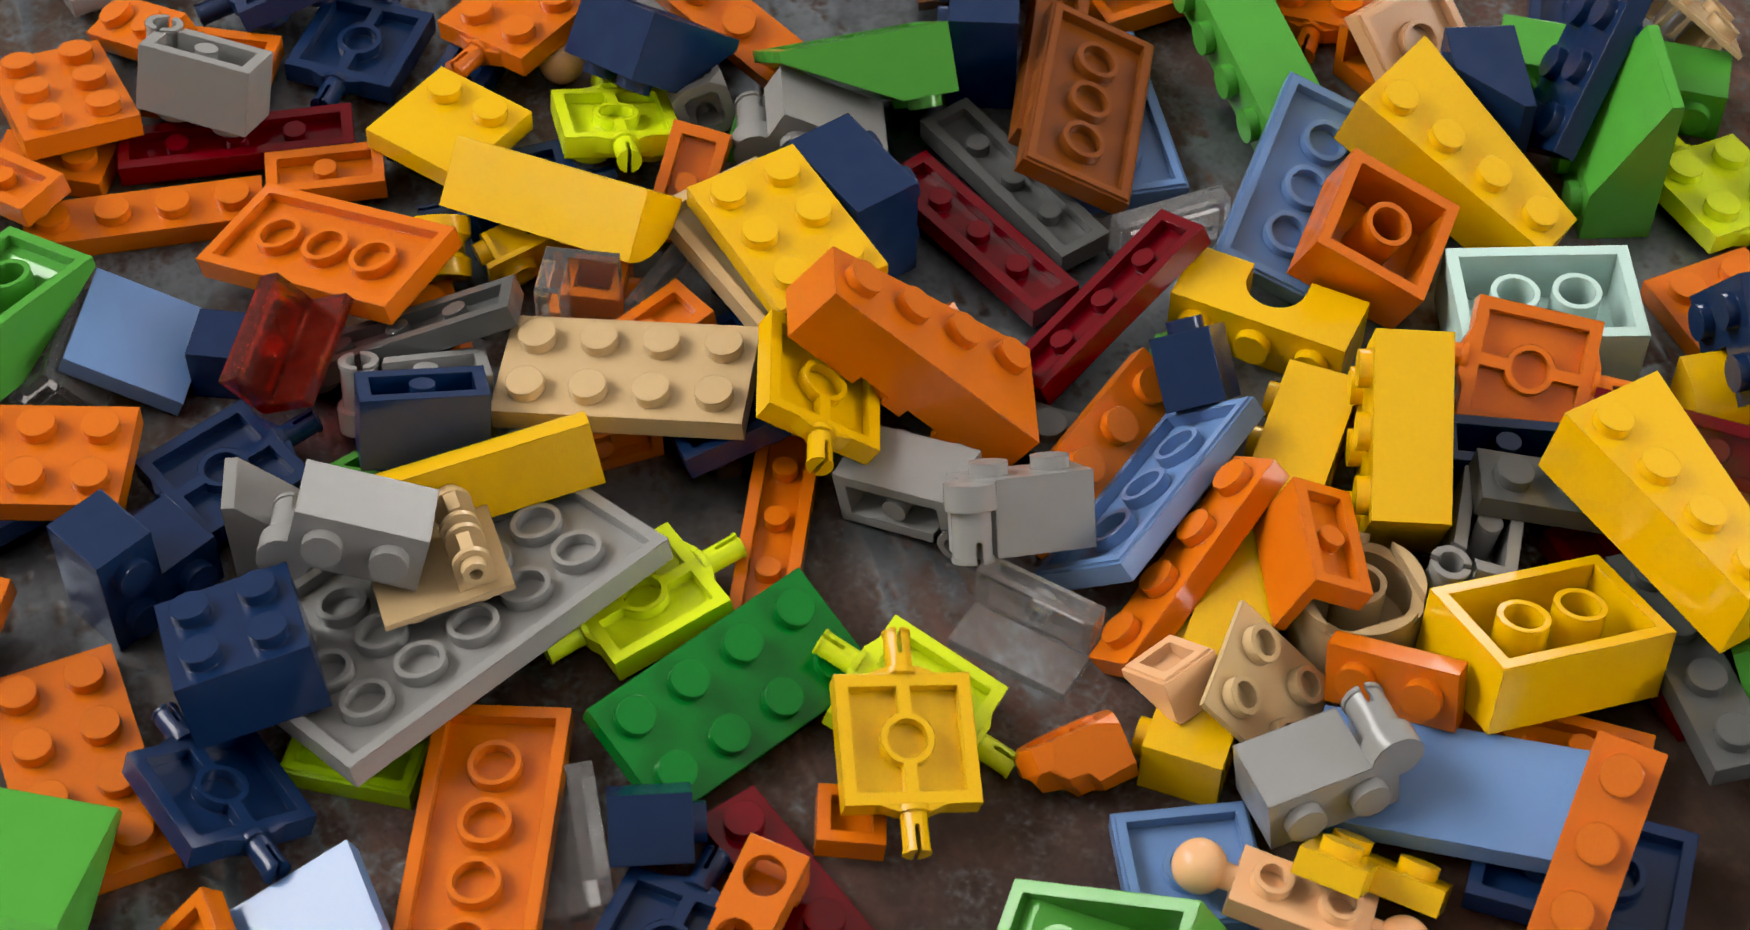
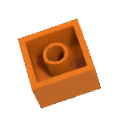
M1355 148L1324 181L1286 273L1309 286L1314 283L1370 302L1367 318L1384 328L1394 329L1425 300L1461 206Z

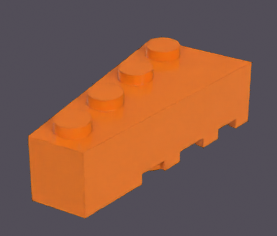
M832 246L786 289L788 337L852 384L860 377L869 382L875 394L881 399L880 404L898 417L909 411L931 427L933 430L930 432L929 438L950 443H960L967 447L981 450L982 458L1007 459L1008 466H1012L1040 443L1030 348L1023 345L1016 338L1005 336L975 320L968 313L958 311L934 299L920 288L908 285L877 269L870 262L858 259L835 246Z

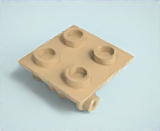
M1653 0L1645 16L1649 21L1655 16L1652 22L1653 25L1662 27L1678 10L1681 11L1665 31V35L1669 39L1674 38L1675 43L1721 50L1723 47L1738 61L1743 57L1736 39L1740 33L1731 23L1734 17L1717 0H1705L1704 2L1702 0Z
M447 484L439 489L435 513L436 521L433 524L431 542L417 590L413 591L371 581L386 632L408 624L420 623L430 617L472 603L483 602L493 596L516 589L487 504L474 508L471 496L464 488L455 484Z
M1241 600L1238 602L1199 705L1241 743L1321 713L1326 702L1324 700L1325 675L1246 601Z

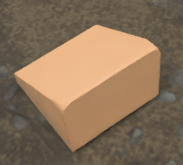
M1169 634L1129 662L1121 670L1124 678L1167 718L1177 724H1184L1204 710L1199 704L1215 665L1217 655L1214 649Z

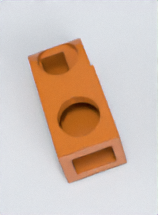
M750 832L716 902L715 908L717 909L707 930H782L793 908L798 907L809 885L810 857Z

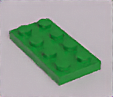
M798 567L586 709L582 718L631 785L690 782L692 801L703 800L826 714L831 706L829 684L833 674H846L823 658L812 653L813 648L827 628L861 651V649Z

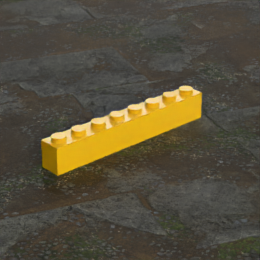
M1289 359L1281 383L1270 380L1262 403V409L1266 413L1263 417L1267 418L1264 427L1256 425L1249 434L1244 456L1275 459L1290 477L1277 495L1293 476L1331 487L1346 446L1348 428L1353 427L1358 405L1347 403V374ZM1253 528L1194 608L1192 616L1187 618L1175 635L1214 649L1217 657L1239 601H1246L1273 627ZM1156 708L1153 718L1140 717L1131 744L1133 755L1140 758L1137 785L1200 805L1218 803L1233 762V745L1239 744V741L1205 710H1202L1184 724H1177Z

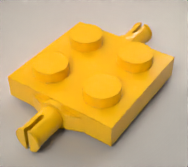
M771 309L758 324L756 418L804 438L807 443L806 470L811 473L815 469V476L828 475L833 471V452L867 465L880 452V398L873 391L871 384L862 377L852 384L791 340L787 333V315Z
M891 627L881 632L885 667L868 674H833L829 684L840 816L883 814L891 818L900 819L903 847L902 857L912 860L915 854H917L918 860L932 855L928 827L929 817L938 813L978 812L983 804L970 673H935L918 666H912L910 630L900 627L896 635V627Z

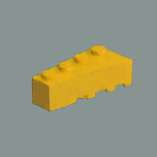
M1426 35L1359 97L1334 137L1350 153L1355 148H1358L1461 206L1449 236L1464 248L1557 246L1577 221L1572 212Z
M1658 370L1565 412L1538 466L1719 654L1749 639L1750 506Z

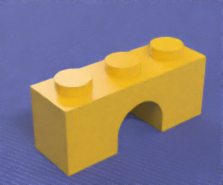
M1208 247L1181 273L1170 293L1167 322L1202 314L1205 326L1224 322L1232 357L1283 375L1289 359L1347 374L1349 367L1352 366L1356 358L1358 348H1361L1363 344L1370 302L1314 283L1311 284L1305 297L1293 306L1283 308L1266 306L1256 301L1250 295L1255 263Z

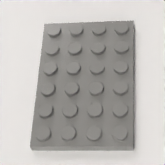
M590 488L492 517L516 589L493 596L486 601L472 603L430 617L420 623L408 624L387 632L371 581L311 568L305 575L295 579L294 583L309 621L333 706L277 725L355 787H359L673 559L669 539Z

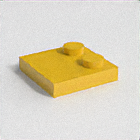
M441 66L365 130L368 147L444 186L457 135L511 149L533 130L532 111Z

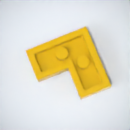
M1334 827L1332 835L1321 832L1299 846L1290 870L1291 873L1358 900L1367 892H1370L1437 919L1444 911L1453 888V884L1438 879L1441 868L1407 854H1401L1397 863L1372 853L1374 845L1372 840L1346 829Z

